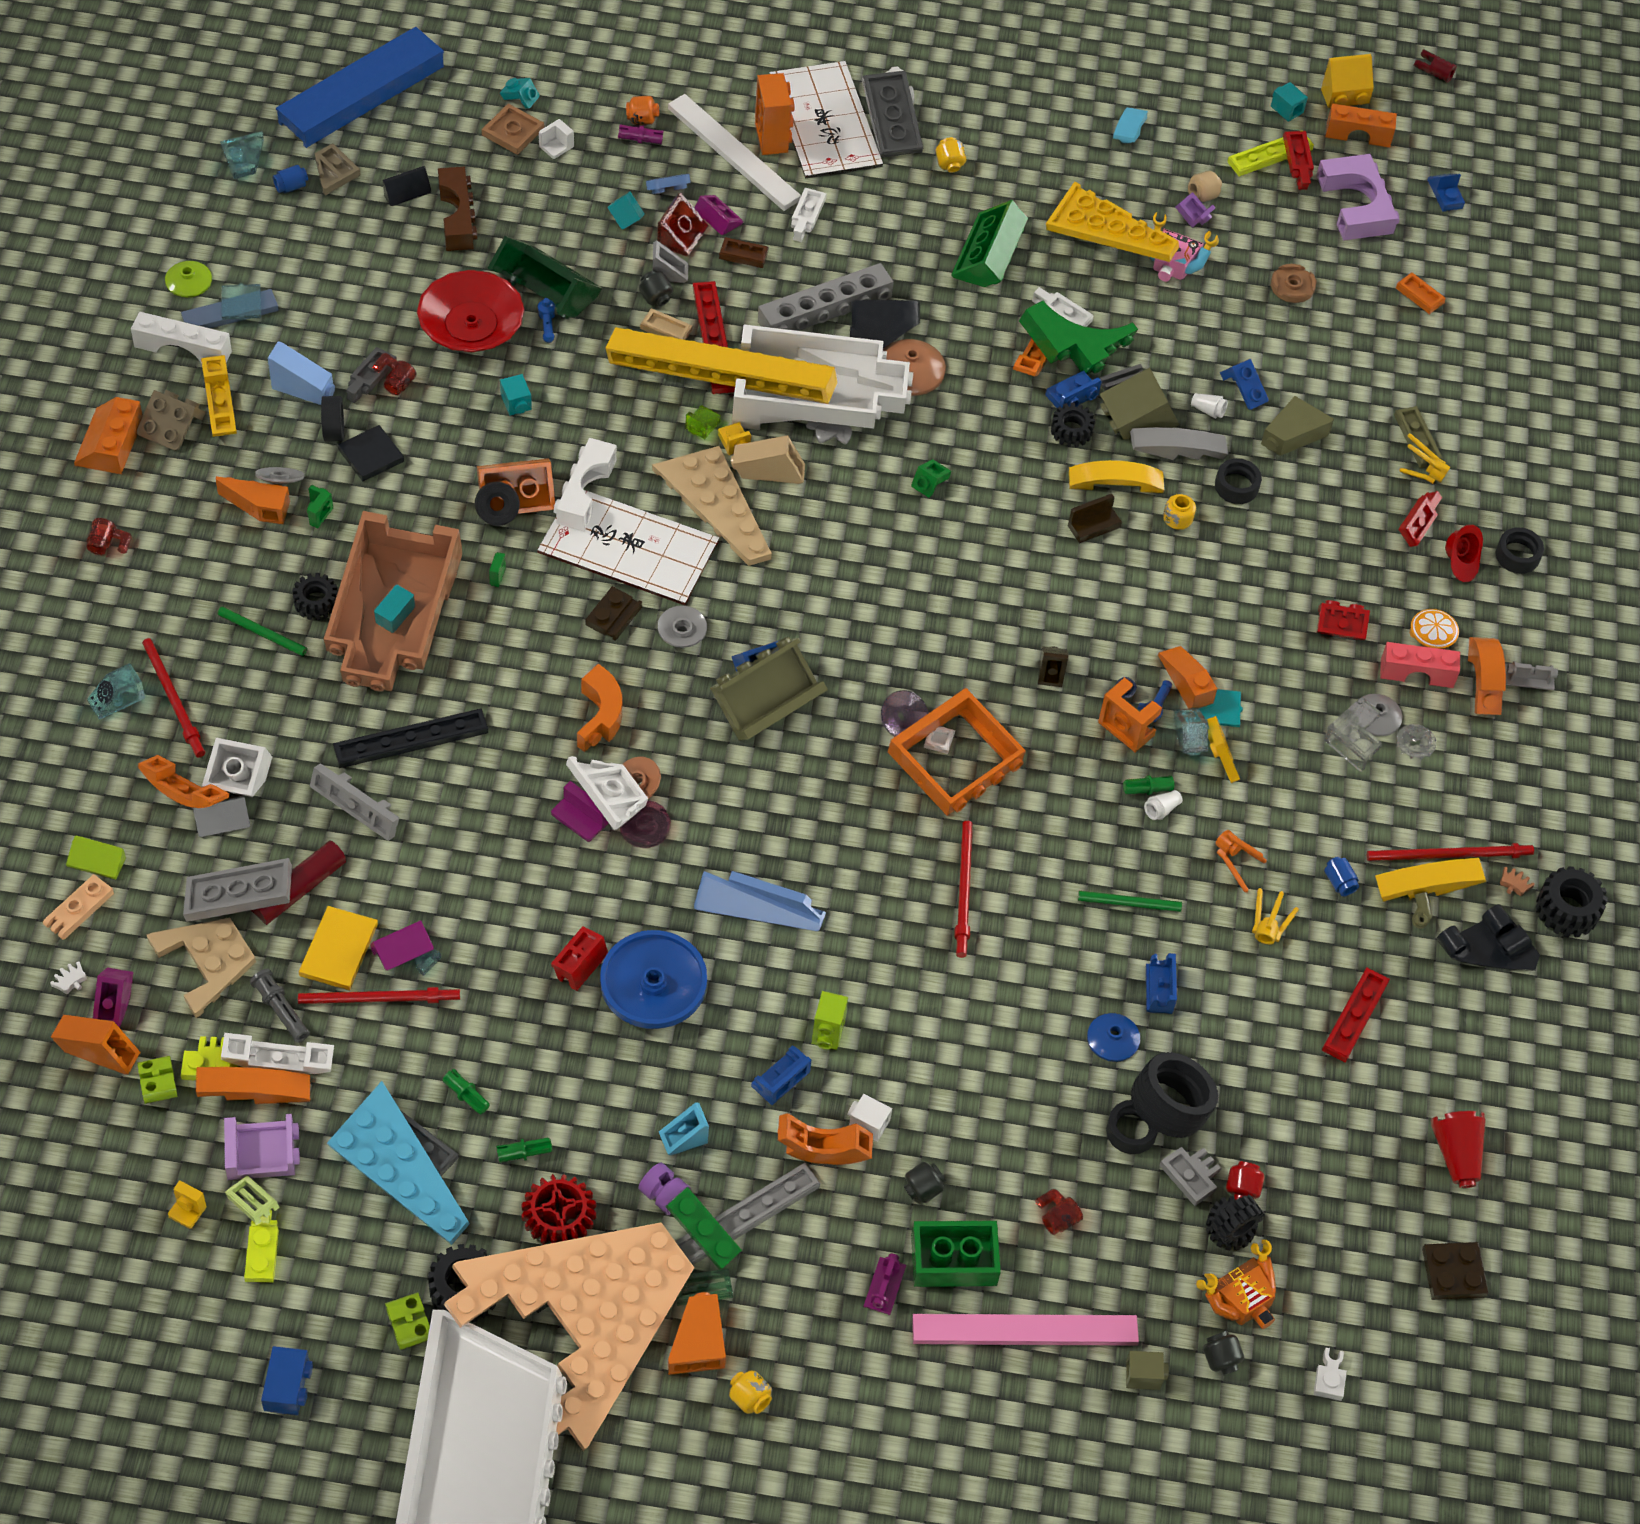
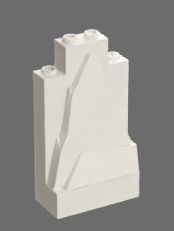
M744 325L741 350L835 367L837 385L829 404L745 389L746 380L736 378L732 424L740 422L745 429L760 430V424L805 420L874 429L875 419L880 420L881 411L904 414L905 404L910 405L912 391L907 390V386L912 387L913 372H909L910 362L886 360L887 351H883L884 341Z

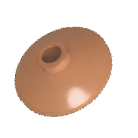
M635 757L627 760L622 765H624L637 784L642 782L639 787L649 799L656 792L660 784L661 773L659 767L653 760L647 757Z

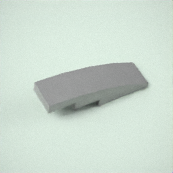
M1132 428L1130 431L1133 450L1174 460L1178 455L1197 460L1202 455H1207L1224 460L1228 455L1226 437L1224 435L1182 428Z

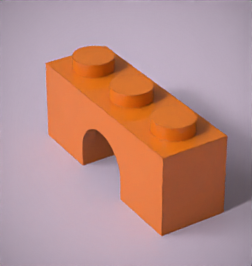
M1332 103L1327 119L1325 138L1347 141L1348 135L1352 131L1363 130L1369 134L1370 145L1390 148L1396 129L1397 113Z

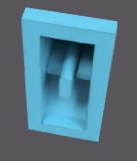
M695 1102L659 1131L667 1154L674 1155L707 1144L709 1125L700 1104Z

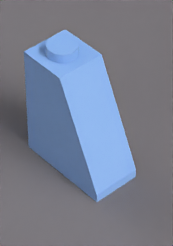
M277 342L268 357L272 389L321 405L322 396H333L335 385L333 384L330 372L284 343Z

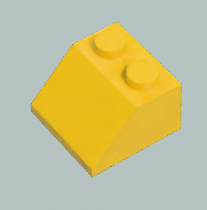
M1371 54L1329 58L1321 87L1328 108H1331L1332 103L1345 106L1369 104L1374 89Z

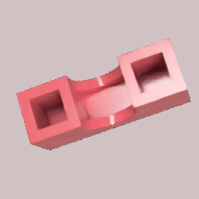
M1387 642L1381 657L1380 679L1405 682L1409 674L1422 672L1429 675V685L1454 688L1460 673V651Z

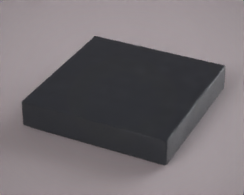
M380 425L338 444V450L362 482L404 462V456Z

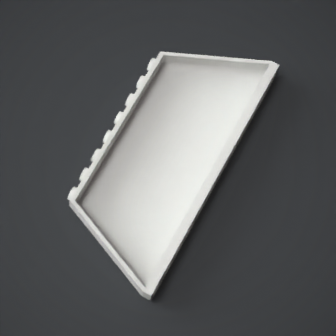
M433 1310L396 1524H546L544 1511L545 1506H549L550 1503L548 1484L549 1478L553 1477L555 1469L554 1461L552 1460L553 1450L558 1448L559 1442L558 1433L556 1432L557 1423L561 1422L563 1408L560 1402L561 1396L565 1394L567 1388L566 1377L562 1376L558 1366L469 1322L460 1328L449 1312Z

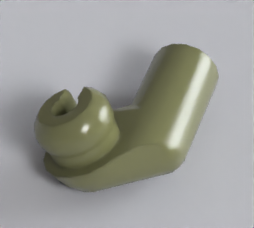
M1427 892L1415 895L1417 909L1412 916V923L1419 929L1425 928L1433 916Z

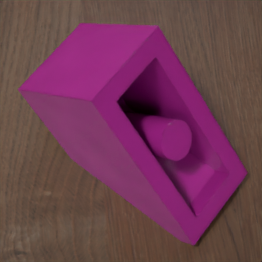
M107 967L97 976L93 1019L114 1021L119 1028L121 1027L131 997L133 972Z

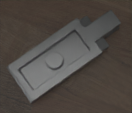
M376 347L351 374L348 383L349 387L346 390L347 400L356 403L362 394L367 395L397 363V357Z

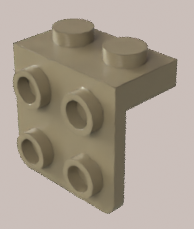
M154 390L138 426L137 434L178 451L181 448L193 417L203 421L206 412L198 409L200 404L186 398V401L182 402L178 400L179 395L165 390L163 394Z

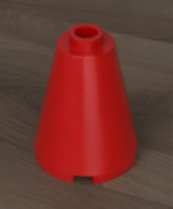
M1458 1111L1446 1113L1445 1119L1438 1121V1116L1431 1119V1127L1454 1184H1459V1188L1475 1187V1182L1481 1180L1486 1123L1483 1112L1476 1116V1111Z

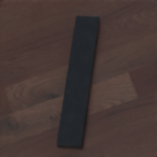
M482 708L336 742L333 743V748L340 769L487 734L488 726Z

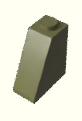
M1294 396L1267 426L1261 445L1280 456L1327 437L1330 434L1334 418Z

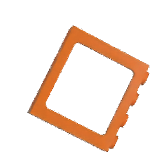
M967 688L892 738L888 748V753L946 816L954 811H961L973 797L977 799L982 796L987 787L992 784L994 786L999 784L1008 772L1017 771L1024 763L1023 758L1026 752ZM960 715L993 748L1003 761L959 793L950 797L907 750L927 737L939 726H943L954 717Z

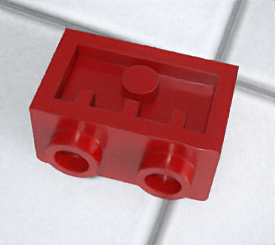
M1326 600L1325 603L1319 605L1316 633L1366 640L1370 610H1364V606L1350 604L1349 607L1340 606V602Z

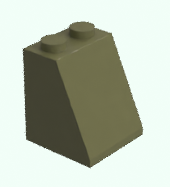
M1150 367L1100 393L1104 401L1100 406L1106 417L1111 415L1113 420L1109 421L1115 434L1120 432L1123 440L1131 438L1130 431L1132 428H1173L1179 425Z

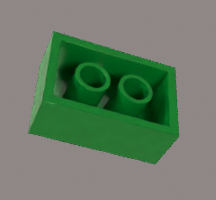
M997 1221L913 1222L911 1245L914 1287L998 1285L1001 1269Z

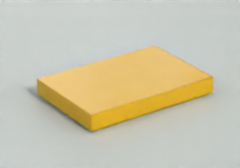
M327 906L300 967L299 976L350 991L378 926V920Z

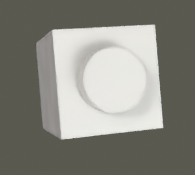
M863 1094L859 1102L854 1101L848 1111V1116H850L849 1125L857 1123L873 1133V1140L878 1142L890 1122L892 1108Z

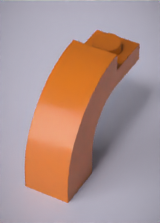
M1469 637L1468 661L1473 663L1476 672L1474 713L1501 715L1503 691L1506 689L1505 659L1501 643L1496 638Z
M597 664L581 679L582 694L593 701L599 708L595 717L577 732V747L584 752L591 746H596L602 737L610 742L617 734L622 721V692L614 676L600 664Z
M789 1113L779 1116L778 1141L787 1146L786 1154L811 1163L833 1165L852 1164L872 1159L873 1133L857 1123L838 1129H820L803 1123Z

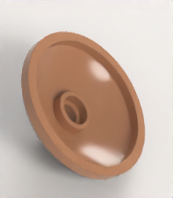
M903 339L892 342L883 349V351H887L886 360L910 362L909 372H913L912 387L907 386V390L912 391L911 396L929 393L942 383L946 370L945 361L941 353L932 345L920 340Z

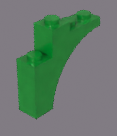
M1044 300L1026 309L1019 320L1051 364L1058 360L1062 362L1070 357L1081 372L1084 371L1087 375L1091 372L1094 374L1100 372L1105 367L1104 363L1118 347L1122 346L1124 348L1134 341L1133 336L1138 330L1133 322L1113 329L1084 327L1060 316Z

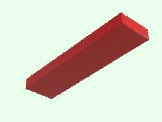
M1366 967L1322 1048L1323 1052L1346 1063L1390 981L1389 978Z

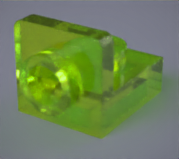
M701 405L694 414L692 412L686 414L685 429L693 435L706 439L721 422V415Z

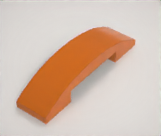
M1032 338L1024 353L1020 354L1016 360L1013 370L1036 377L1048 359Z
M159 755L138 763V768L154 787L182 805L192 808H206L229 798L228 792L213 784L200 787L176 774V764Z

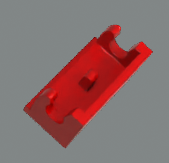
M582 926L551 963L557 978L561 982L566 978L569 981L570 987L578 991L608 953L604 936Z

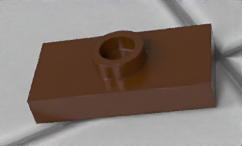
M725 237L719 252V259L763 268L769 247Z

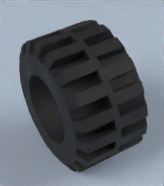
M1568 866L1567 870L1562 867L1558 868L1557 872L1553 871L1550 873L1536 900V911L1540 912L1538 915L1541 921L1545 920L1544 925L1548 929L1551 927L1554 929V933L1559 934L1561 932L1564 937H1570L1571 934L1574 937H1580L1582 933L1584 935L1590 933L1591 929L1593 930L1599 922L1608 902V897L1605 896L1607 891L1601 887L1602 882L1600 879H1594L1595 875L1591 872L1589 874L1585 873L1583 868L1575 870L1573 866ZM1562 897L1573 898L1582 907L1571 906Z
M459 1244L458 1249L453 1250L451 1246L446 1249L445 1255L440 1253L437 1256V1262H432L430 1266L431 1272L428 1273L430 1298L434 1308L437 1307L438 1310L449 1312L444 1303L459 1293L448 1286L454 1278L458 1277L452 1268L453 1264L458 1261L487 1256L485 1249L481 1248L477 1251L476 1245L470 1244L469 1248H464V1244ZM496 1304L490 1307L489 1309L493 1311V1309L496 1307ZM488 1309L480 1314L482 1318L488 1315ZM477 1317L471 1320V1323L476 1322Z

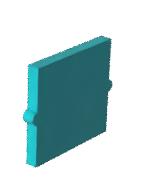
M1217 689L1214 703L1197 709L1196 723L1208 724L1207 719L1217 716L1222 726L1240 727V713L1243 711V707H1241V692Z

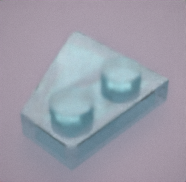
M262 131L220 141L221 149L234 179L256 174L264 142Z

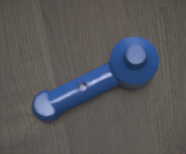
M545 298L538 304V315L543 319V339L546 343H551L555 337L552 327V318L555 316V304L553 301Z
M1169 680L1163 681L1154 699V702L1163 707V703L1173 685ZM1150 702L1140 703L1138 706V710L1141 711ZM1163 710L1161 711L1160 716H1158L1153 722L1156 723V721L1162 717Z

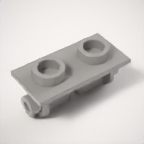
M1516 661L1505 664L1506 685L1545 690L1555 689L1554 678L1558 676V669L1552 665L1549 667L1539 665L1532 667L1531 664H1522Z

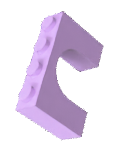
M1371 154L1320 160L1316 176L1323 192L1354 189L1364 193L1371 201L1370 204L1365 206L1343 208L1340 210L1337 226L1343 241L1394 234L1396 225L1399 223V214L1392 205L1391 195L1385 189V181L1380 177L1378 165L1373 161Z

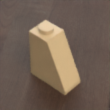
M788 435L735 445L731 464L741 478L795 484L804 483L805 463Z

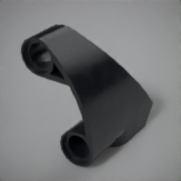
M908 300L851 301L852 326H850V337L884 341V349L920 324V302Z
M1500 904L1488 909L1483 914L1482 921L1461 932L1455 925L1450 926L1437 937V941L1452 960L1472 965L1509 970L1536 971L1540 957L1525 930L1519 924H1515Z

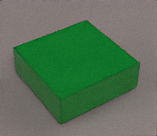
M497 552L493 558L489 569L491 586H500L506 569L504 553Z

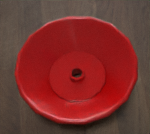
M465 270L449 273L432 282L420 296L417 315L422 330L434 342L450 350L472 353L493 349L510 340L522 324L525 309L520 293L509 281L491 272Z

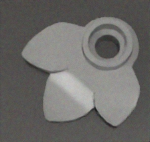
M808 421L806 425L808 429L816 430V438L820 444L834 437L841 443L847 444L852 436V429L848 425Z

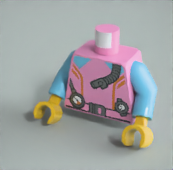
M1156 212L1153 216V224L1155 225L1153 230H1161V227L1166 224L1167 217L1165 214L1164 221L1157 222ZM1164 228L1162 232L1179 241V248L1170 262L1150 257L1154 261L1153 269L1159 272V279L1165 282L1169 281L1171 277L1179 280L1184 279L1187 274L1197 272L1204 267L1211 254V247H1215L1219 243L1218 235H1216L1214 241L1210 242L1208 239L1211 236V231L1206 232L1204 236L1206 244L1203 247L1204 243Z

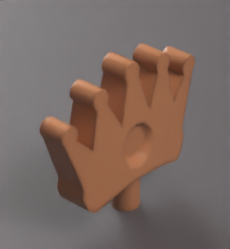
M1504 867L1500 885L1508 888L1506 891L1508 894L1514 891L1519 896H1522L1534 887V883L1527 884L1530 877L1527 876L1525 879H1522L1523 871L1515 876V868L1508 873V868Z

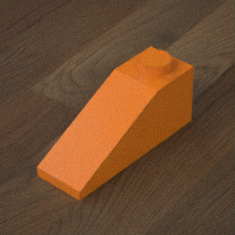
M1178 646L1158 653L1161 662L1190 713L1197 711L1198 708L1214 703L1217 692L1216 685L1207 670L1183 647Z

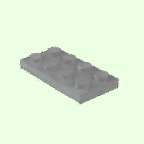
M286 858L187 877L183 911L186 922L290 903L292 873L290 859Z

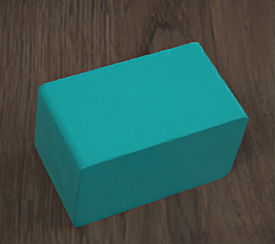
M395 585L374 610L376 624L394 633L416 607L414 594L399 585Z

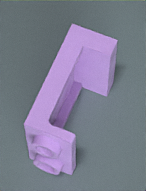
M286 1114V1121L237 1125L236 1117L224 1118L225 1171L228 1180L243 1179L247 1175L251 1179L295 1175V1165L300 1164L299 1148H294V1140L299 1139L298 1123H293L292 1114Z

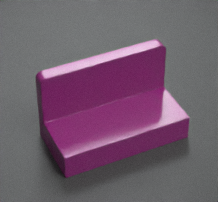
M569 781L563 787L564 798L551 810V815L584 840L590 842L609 822L589 795Z
M421 920L380 938L370 945L373 954H378L386 971L434 949Z

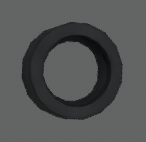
M322 396L321 423L323 440L325 442L344 440V409L341 396Z
M1240 458L1227 460L1218 469L1215 479V490L1227 502L1233 504L1251 502L1259 492L1262 482L1261 472L1251 461ZM1231 474H1239L1249 479L1252 485L1247 488H1236L1228 484L1225 477Z
M1514 527L1506 530L1501 535L1495 551L1496 559L1506 570L1516 574H1526L1538 567L1544 552V544L1539 535L1532 530ZM1511 543L1525 545L1531 550L1533 556L1529 558L1514 556L1509 552L1506 545Z
M1125 1100L1117 1104L1111 1110L1106 1126L1107 1138L1112 1146L1120 1152L1127 1154H1141L1149 1150L1155 1143L1158 1134L1157 1130L1148 1125L1149 1130L1145 1137L1141 1139L1125 1137L1117 1128L1119 1118L1125 1115L1140 1116L1136 1112L1132 1100Z

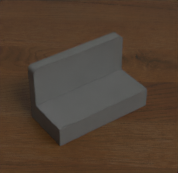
M230 794L228 799L210 807H193L199 837L250 827L246 801L243 795Z

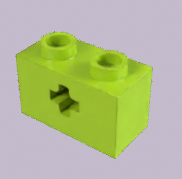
M822 991L814 1018L811 1044L817 1045L822 1049L838 1050L845 1024L848 997Z

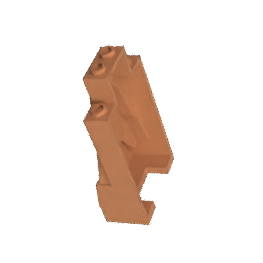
M367 511L362 512L324 636L326 651L338 656L345 654L340 669L343 682L353 687L360 685L370 687L379 692L384 690L392 691L399 665L409 670H424L444 600L448 601L463 554L459 529L435 525L433 536L389 528L387 515ZM399 585L414 594L416 607L398 629L391 633L376 624L374 610L393 587Z

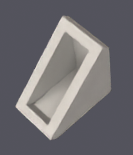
M657 240L653 242L652 271L664 273L669 282L685 283L688 281V263Z

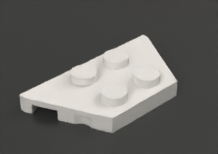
M568 757L567 767L614 830L621 827L646 806L648 797L624 765L604 763L597 760H591L590 764L577 762L576 757Z

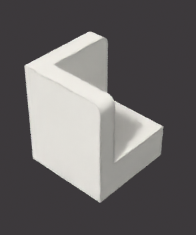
M558 119L539 131V147L552 159H555L574 147V131Z

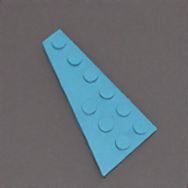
M381 1081L327 1144L452 1245L470 1223L383 1081Z

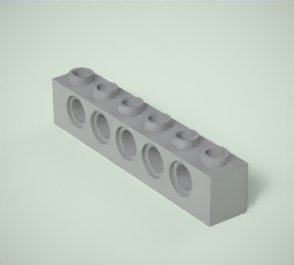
M879 263L758 306V323L761 327L794 331L804 330L812 325L824 323L829 319L851 312V301L887 300L892 297L894 281L883 265Z

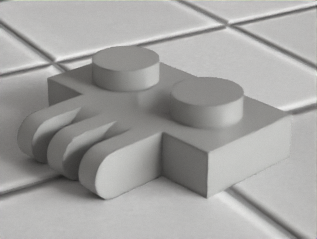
M1180 1147L1161 1160L1159 1166L1190 1202L1196 1206L1216 1191L1217 1186L1210 1179L1217 1175L1222 1168L1217 1164L1208 1169L1215 1160L1210 1156L1201 1161L1208 1153L1204 1148L1190 1157Z

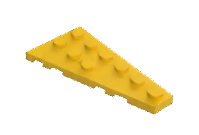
M1077 182L1072 184L1046 222V230L1167 262L1171 261L1179 248V241L1159 229H1151L1147 226V222L1143 220L1137 221L1132 218V214L1107 199L1101 200L1097 198L1093 191H1085Z

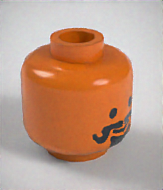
M633 96L630 102L626 104L627 119L631 120L634 125H652L655 117H659V104L655 103L651 96Z

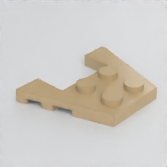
M231 918L154 932L147 935L148 942L158 958L185 946L205 978L206 984L184 994L185 1002L195 1018L201 1016L204 1013V1009L211 1002L214 1003L225 988L230 984L233 985L256 963L255 956Z

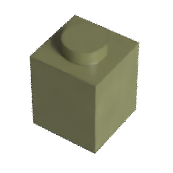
M1129 1351L1126 1359V1388L1160 1390L1163 1381L1168 1380L1169 1365L1164 1363V1352Z

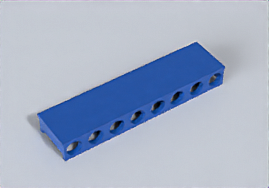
M414 27L276 107L278 122L281 126L284 124L303 141V146L307 148L443 68L444 50L421 30Z

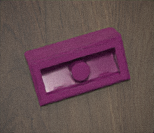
M716 195L700 196L694 207L695 212L721 235L727 234L743 223V220Z

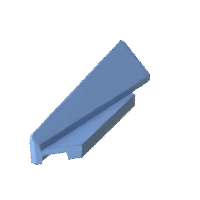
M704 871L694 904V909L812 931L820 930L826 915L825 911L811 907L812 899L806 894L734 871L731 872L729 881Z

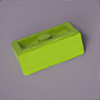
M75 836L71 844L66 866L116 880L126 860L123 848Z

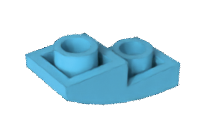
M1127 107L1116 126L1113 139H1119L1122 143L1135 142L1140 136L1141 126L1147 120L1148 111Z

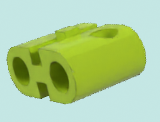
M170 1056L137 1062L144 1104L178 1097Z
M418 1292L385 1303L400 1350L428 1340L430 1325Z

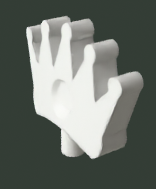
M76 962L77 969L68 964L70 972L60 968V972L64 977L55 974L54 977L58 982L51 981V986L63 991L65 994H68L74 987L77 990H81L82 986L80 983L87 980V977L82 970L80 962Z

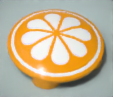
M1426 609L1418 612L1413 617L1409 633L1411 637L1415 638L1425 647L1445 649L1457 641L1459 627L1454 618L1448 613L1437 609Z

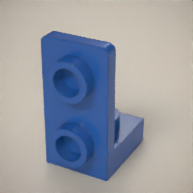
M1251 359L1220 372L1223 381L1229 378L1236 381L1249 410L1269 401Z

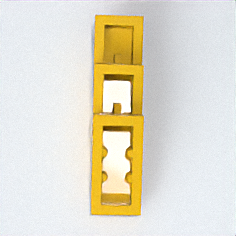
M1479 858L1433 862L1375 875L1383 902L1405 895L1412 899L1415 898L1416 894L1425 892L1427 894L1435 892L1436 896L1486 882Z

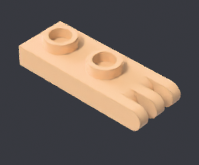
M93 874L44 919L43 925L47 928L51 927L50 930L55 934L58 933L62 940L66 939L114 894L113 888Z

